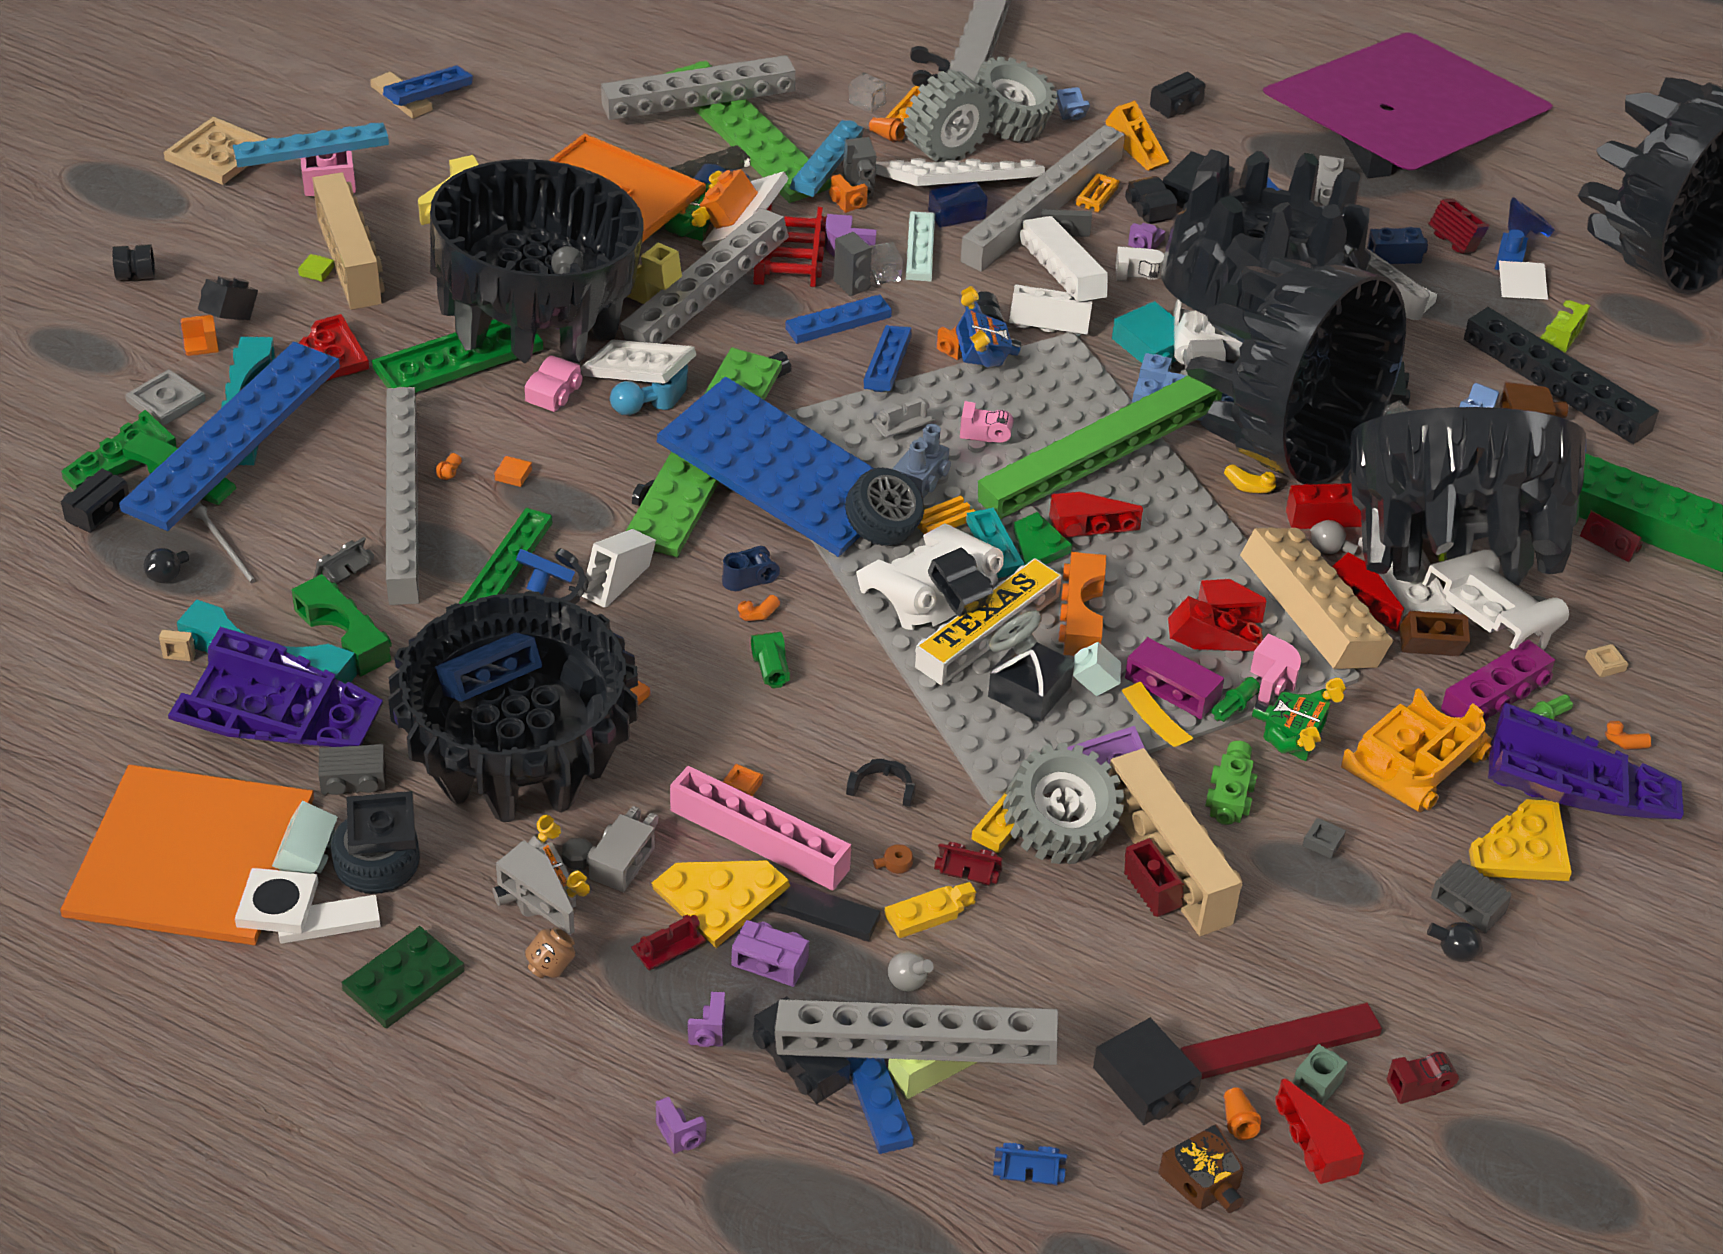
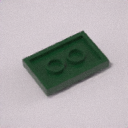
M419 926L343 980L341 984L342 990L387 1029L465 972L464 963Z

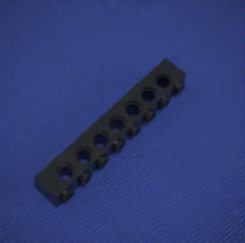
M1486 307L1468 319L1463 340L1534 384L1549 388L1552 395L1563 402H1567L1568 405L1634 445L1653 431L1659 410L1490 307Z

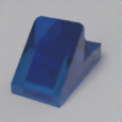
M1513 197L1510 200L1509 231L1518 229L1524 233V237L1530 231L1536 235L1541 232L1547 237L1555 231L1543 216L1517 198Z

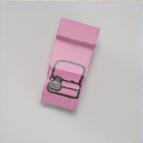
M965 401L961 417L960 438L1003 443L1010 439L1014 420L1009 412L1005 410L992 412L975 409L976 403Z

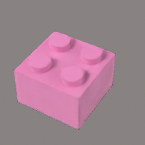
M351 151L300 158L305 196H314L312 177L343 172L346 182L350 181L353 192H356Z

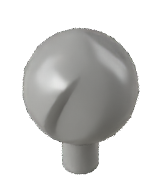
M1325 520L1311 528L1312 544L1320 553L1335 554L1342 550L1354 555L1358 546L1346 540L1345 529L1338 522Z
M903 951L896 954L889 962V980L894 987L901 991H915L925 983L928 973L933 970V963L914 951Z

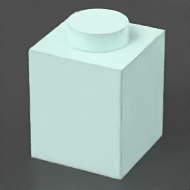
M1096 642L1087 648L1081 649L1074 655L1073 676L1095 696H1099L1120 684L1121 661L1103 645Z

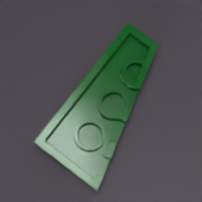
M144 410L138 414L139 419L133 424L127 422L120 428V433L114 438L110 439L107 437L101 441L99 449L94 452H86L61 471L62 478L75 490L83 484L87 477L93 476L102 468L111 472L114 476L138 466L141 462L124 457L122 447L140 432L162 440L174 447L177 446L176 438L150 413Z

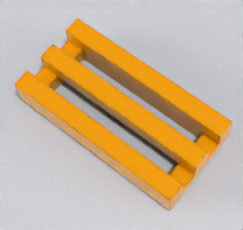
M1097 173L1077 197L1076 205L1081 206L1084 203L1086 209H1090L1093 206L1094 211L1099 213L1119 188L1120 180ZM1097 187L1095 193L1091 196V198H1088L1089 195L1093 192V190Z
M958 496L925 509L923 518L917 527L923 534L944 523L956 528L966 524L967 513L974 512L975 510H970V504L968 502L964 503V498Z

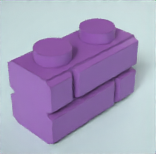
M746 920L732 946V966L792 987L795 986L809 958V940L804 939L795 932L785 933L776 930L766 922L755 923Z

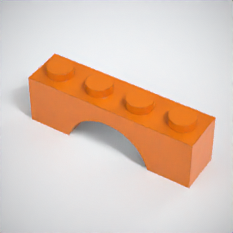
M1071 552L1070 564L1064 563L1063 581H1068V584L1063 583L1061 601H1067V604H1061L1060 621L1065 622V625L1060 624L1058 642L1064 643L1063 655L1074 656L1081 649L1087 648L1096 642L1101 644L1103 616L1088 609L1084 603L1092 598L1103 595L1106 555Z

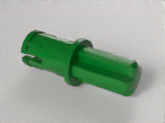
M1247 677L1238 687L1229 689L1226 692L1225 698L1212 708L1214 719L1225 722L1235 712L1244 710L1247 702L1259 693V682L1253 677Z

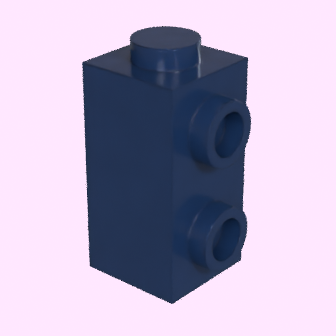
M1420 228L1371 229L1367 249L1389 264L1422 263L1423 254L1427 253L1428 241L1427 238L1423 237Z

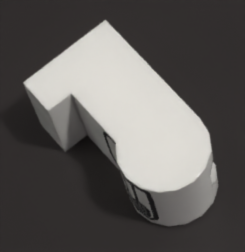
M1118 246L1116 281H1127V277L1159 279L1161 277L1164 254L1154 249Z

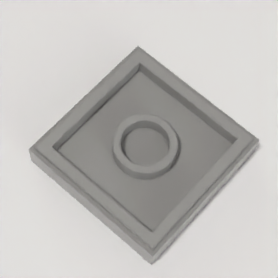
M170 369L125 394L127 403L140 412L146 410L162 426L206 401L205 394Z

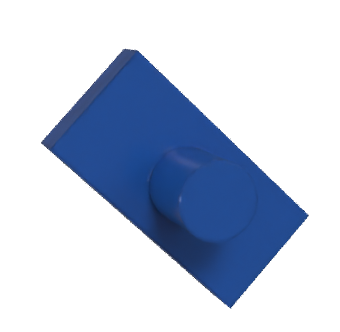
M1512 229L1509 233L1503 232L1495 269L1500 270L1499 261L1523 262L1528 237H1524L1522 231Z
M520 549L515 560L534 569L526 589L539 592L541 595L545 591L550 576L570 584L575 574L573 570L523 549Z

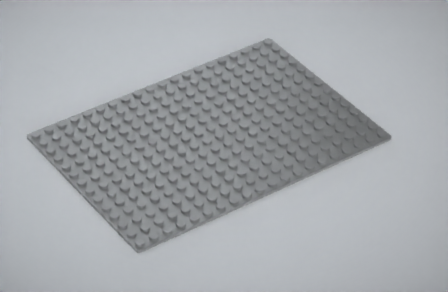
M1066 333L1021 346L1020 353L1017 356L1008 354L1004 363L999 367L992 366L988 368L984 365L963 362L895 381L891 391L876 392L867 389L784 413L871 467L893 469L909 450L912 441L917 440L919 437L923 438V429L928 424L885 438L874 426L872 420L877 419L876 416L880 414L881 410L898 405L903 410L904 403L915 400L918 397L926 398L930 405L926 412L933 419V422L928 424H936L941 428L940 445L950 448L949 461H951V467L948 474L939 479L934 491L929 492L924 497V510L962 496L964 503L968 502L970 504V510L979 511L986 508L978 502V480L1133 402L1075 333ZM965 401L976 403L975 409L992 412L1005 410L1009 412L1014 420L1010 439L1003 443L960 438L961 417ZM1162 437L1051 493L1084 492L1140 505L1143 507L1140 530L1065 537L1072 544L1071 552L1106 555L1103 595L1086 601L1084 605L1094 613L1103 616L1101 645L1121 661V678L1119 685L1099 696H1095L1072 675L1071 687L1041 722L988 697L990 671L1011 648L1001 652L988 650L941 686L915 668V649L922 639H927L942 624H947L957 615L934 627L929 622L914 625V630L902 628L894 605L881 591L870 588L865 594L861 592L856 571L878 559L891 564L893 560L903 558L914 552L915 548L924 546V534L918 527L905 541L892 546L876 545V543L873 544L860 536L839 557L811 540L970 779L990 806H994L1007 791L1024 759L1026 760L1034 750L1040 752L1044 745L1051 744L1054 751L1058 743H1067V747L1135 726L1148 754L1172 746L1141 718L1122 692V689L1135 684L1125 679L1128 656L1147 637L1224 677L1222 695L1218 703L1225 698L1226 692L1229 689H1235L1247 677L1255 678L1261 686L1262 677L1250 672L1254 651L1198 650L1170 639L1168 617L1187 596L1198 600L1201 580L1231 579L1266 598L1263 623L1254 624L1262 628L1263 639L1268 633L1291 644L1298 651L1301 658L1296 688L1293 692L1285 688L1284 692L1311 694L1318 690L1326 689L1327 682L1333 678H1341L1345 687L1355 684L1359 680V673L1354 668H1332L1243 560L1240 554L1248 540ZM1051 494L1000 519L1018 553V541L1014 534V522L1038 512L1052 525L1049 517ZM967 523L956 527V529L973 536ZM1071 553L1046 564V566L1062 575L1060 594L1057 599L1040 611L1042 621L1032 633L1038 643L1062 655L1064 643L1058 642L1060 624L1065 625V622L1060 621L1061 604H1067V601H1061L1063 583L1068 584V581H1063L1064 563L1070 564ZM1010 576L998 578V582L995 584L994 588L998 585L1000 581L1006 580ZM1064 655V656H1066V657H1068V658L1074 660V656ZM1149 692L1160 708L1180 728L1191 735L1193 739L1252 719L1253 709L1259 696L1258 693L1247 702L1244 710L1235 712L1229 719L1223 722L1214 719L1212 709L1201 720ZM1276 695L1270 704L1274 706L1279 696Z

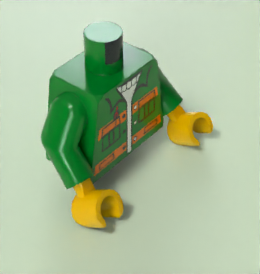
M721 171L711 174L709 177L711 184H706V191L665 224V229L668 232L675 233L680 237L685 236L703 241L711 221L709 220L710 215L707 209L699 205L706 197L705 193L718 182V177L722 174Z
M1333 678L1327 682L1326 689H1321L1311 694L1282 692L1274 706L1258 700L1253 709L1252 717L1266 722L1263 738L1271 743L1279 753H1290L1301 760L1307 761L1311 751L1316 746V742L1321 741L1320 734L1327 722L1331 704L1329 703L1330 699L1333 702H1341L1344 698L1343 692L1346 690V687L1341 678Z

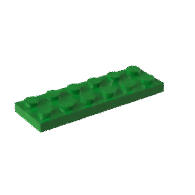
M494 319L491 321L483 345L476 349L465 351L455 332L373 359L372 366L387 388L415 387L416 393L517 359V357L511 351V326ZM537 333L533 353L543 350V341Z

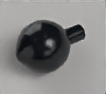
M167 548L154 549L145 557L143 564L145 574L149 579L158 583L171 582L179 574L181 564L189 561V554L186 551L175 553Z
M1455 922L1448 925L1447 928L1431 923L1428 927L1427 935L1441 940V948L1444 954L1451 960L1467 962L1482 952L1480 934L1469 923Z

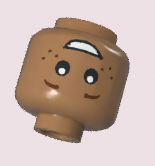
M554 927L552 930L542 929L525 950V956L529 962L528 969L539 978H544L545 976L551 978L559 977L576 955L573 947L575 944L574 940L557 927Z

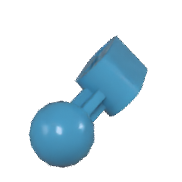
M688 364L665 384L652 382V386L640 388L632 381H623L617 384L610 394L612 408L621 415L630 416L637 413L646 402H651L654 407L662 410L672 408L687 390Z

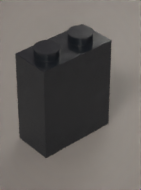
M1191 151L1163 178L1166 189L1170 190L1175 196L1177 206L1183 208L1184 204L1189 201L1198 167L1206 156ZM1229 166L1230 188H1232L1235 168Z
M1151 1017L1096 1047L1093 1063L1094 1070L1143 1125L1154 1119H1163L1173 1108L1182 1103L1189 1104L1199 1094L1202 1073Z

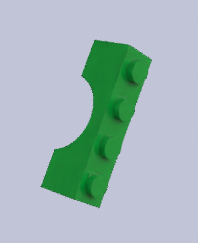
M320 574L291 589L294 610L310 627L332 625L346 631V634L341 638L342 649L355 653L357 674L360 677L391 661L390 647H392V643L387 633L381 632L375 627L372 619L368 615H363L357 609L354 601L351 598L347 599L341 593L336 583H331L323 574Z

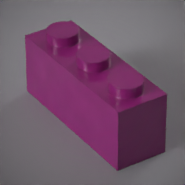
M1149 637L1128 656L1125 679L1133 683L1142 682L1147 691L1201 720L1221 699L1225 679Z

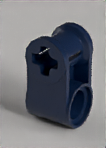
M756 546L748 550L729 553L723 560L722 584L730 591H741L745 588L768 584L779 576L780 567L770 559V552L765 546Z

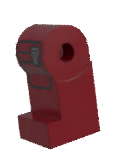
M1434 1052L1424 1058L1407 1061L1406 1057L1392 1059L1386 1080L1399 1104H1403L1449 1090L1457 1084L1459 1075L1444 1052Z

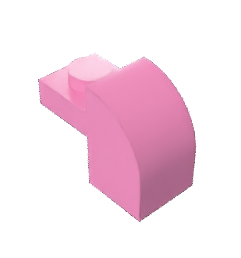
M1269 633L1255 649L1250 672L1262 677L1258 700L1268 704L1276 695L1280 696L1285 688L1292 692L1295 690L1301 665L1298 651L1288 642Z

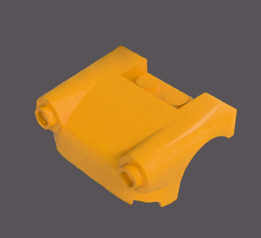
M1418 688L1415 690L1413 702L1408 707L1399 704L1363 735L1362 740L1358 743L1357 751L1353 753L1348 748L1344 751L1341 768L1418 812H1422L1425 809L1429 811L1434 807L1439 798V795L1436 794V787L1467 759L1473 763H1477L1480 760L1485 761L1493 747L1491 745L1492 739L1485 732L1484 712L1478 706L1472 703L1465 716L1450 717L1438 711L1429 702L1424 692Z

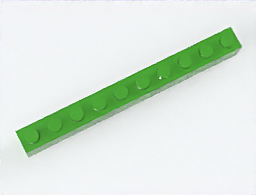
M1186 375L1184 378L1164 386L1162 389L978 480V502L986 509L994 508L998 517L1002 519L1206 415L1213 402L1221 400L1222 392Z

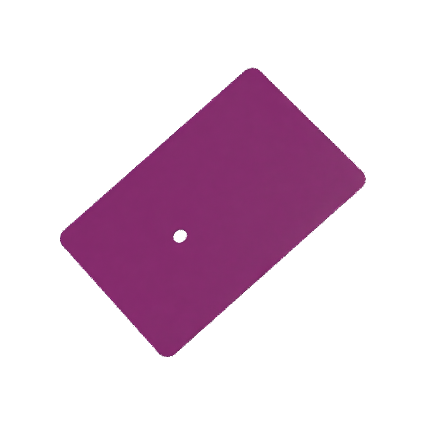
M1402 33L1263 88V92L1267 96L1407 170L1419 169L1542 114L1553 107L1547 100L1413 33ZM1380 105L1391 106L1394 110H1384Z

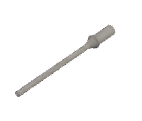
M199 501L191 509L194 516L206 523L250 583H254V577L208 518L207 508Z

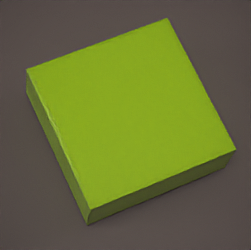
M310 254L298 268L299 276L323 282L335 267L334 260Z

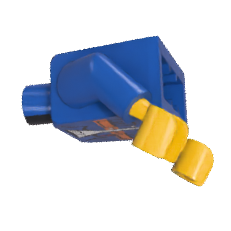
M973 286L962 290L961 303L966 307V311L955 329L964 363L984 365L988 368L992 366L999 367L1004 363L1008 354L1017 356L1021 350V341L1010 338L1007 325L1003 321L982 313L978 303L975 302L979 300V295Z

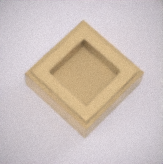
M161 630L159 641L163 658L193 662L196 652L192 633Z
M1613 644L1587 650L1585 658L1600 678L1627 670V661Z

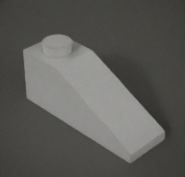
M523 840L496 862L498 885L571 935L575 932L574 911L548 856L542 849L533 847Z

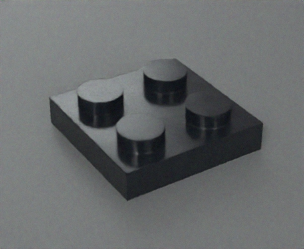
M413 791L346 797L349 855L416 849Z

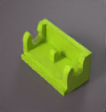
M1570 300L1565 301L1563 306L1571 308L1574 313L1570 314L1567 311L1559 310L1553 322L1547 325L1545 333L1540 338L1566 353L1585 326L1590 309L1588 304L1582 305Z

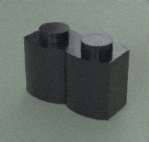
M1158 176L1128 182V189L1125 191L1126 200L1137 210L1138 216L1142 217L1145 222L1150 223L1176 217L1177 200L1173 193L1166 189L1163 181Z
M960 547L931 561L928 574L938 590L944 594L951 609L959 617L990 603L994 593L993 584L988 577L977 570L975 558L968 554L965 549Z

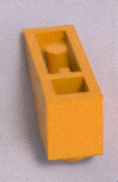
M1136 101L1115 107L1105 123L1107 126L1113 127L1115 130L1125 134L1123 149L1147 171L1168 164L1167 156Z

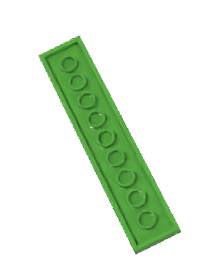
M705 60L696 62L695 64L690 66L677 68L674 71L667 73L707 68L712 66ZM747 99L692 107L762 177L785 172L789 179L779 194L788 203L809 197V195L790 189L792 179L809 158ZM830 178L826 180L816 194L829 190L831 187Z
M731 347L706 392L726 376L765 400L782 370V361ZM671 451L626 531L634 529L655 539L653 551L678 558L719 481Z

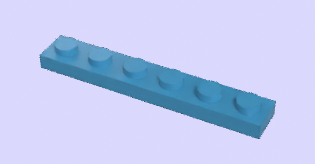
M841 120L792 179L790 189L814 197L843 161L845 140L861 138L864 127L857 125L853 121Z
M369 123L364 126L344 127L330 131L321 130L316 133L295 134L290 137L269 138L256 142H242L241 144L233 145V152L237 167L239 168L389 145V139L384 123Z

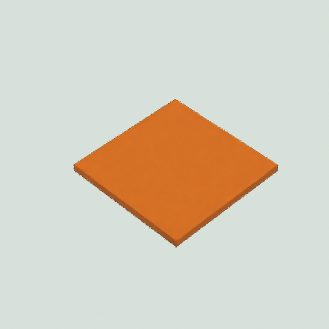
M585 133L548 160L584 168L605 177L625 190L636 202L643 217L644 230L642 242L706 191V184Z
M128 764L60 909L62 917L256 946L261 930L238 928L235 923V916L251 869L279 870L272 867L288 824L302 800L312 805L314 800L313 790Z

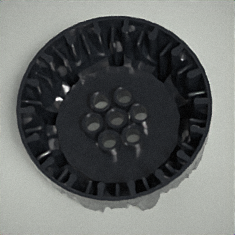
M1665 77L1658 96L1644 92L1628 94L1625 98V112L1647 129L1650 134L1637 147L1612 140L1596 149L1597 155L1601 159L1626 173L1622 179L1621 188L1617 190L1598 182H1588L1583 184L1578 198L1584 204L1600 212L1592 213L1588 217L1587 230L1596 239L1620 252L1625 263L1678 293L1692 294L1709 288L1723 278V87L1711 82L1700 85L1685 79Z
M1211 149L1198 167L1189 201L1184 204L1183 211L1176 215L1173 226L1170 229L1161 267V279L1165 287L1179 301L1207 316L1206 308L1224 303L1257 312L1259 305L1264 303V300L1242 290V271L1245 266H1257L1268 269L1273 256L1296 259L1318 266L1337 262L1368 271L1371 254L1366 249L1365 244L1370 208L1356 205L1360 182L1359 173L1348 169L1339 173L1334 181L1328 205L1323 206V204L1314 201L1319 161L1314 154L1303 153L1296 164L1288 191L1283 189L1276 191L1273 188H1267L1270 160L1262 151H1256L1245 160L1238 186L1230 188L1229 156Z
M510 159L493 161L465 169L445 181L435 192L431 201L430 274L437 278V296L441 315L455 316L456 334L465 351L473 350L483 345L492 318L511 326V351L524 364L532 358L537 328L547 329L551 326L560 328L561 354L565 360L578 364L584 358L588 331L591 328L594 336L599 341L615 339L619 327L623 299L631 294L639 263L644 230L643 217L639 207L625 190L605 177L584 168L548 160ZM564 246L578 249L581 252L584 263L583 271L580 269L579 264L572 263L570 265V273L555 274L551 265L553 254L557 249Z
M1273 256L1268 269L1257 266H1245L1242 271V290L1264 300V303L1259 305L1257 312L1226 303L1206 308L1208 322L1212 326L1242 343L1239 347L1241 357L1234 364L1211 357H1195L1190 360L1186 372L1191 378L1234 398V402L1215 400L1201 422L1209 432L1235 444L1238 452L1255 459L1262 466L1302 484H1323L1340 474L1348 466V461L1351 458V433L1353 429L1368 420L1383 416L1398 378L1406 338L1405 305L1401 292L1389 278L1337 262L1318 266L1296 259Z
M1447 407L1412 410L1381 416L1358 425L1351 433V480L1353 502L1361 511L1362 545L1366 570L1378 574H1386L1392 564V571L1396 580L1413 582L1418 577L1421 567L1423 538L1430 540L1432 550L1436 555L1444 553V561L1471 554L1473 541L1488 537L1491 551L1500 559L1504 578L1514 585L1520 586L1534 565V552L1536 553L1538 571L1545 574L1563 573L1571 553L1573 527L1579 520L1580 493L1585 471L1586 433L1584 429L1572 421L1554 415L1492 407Z

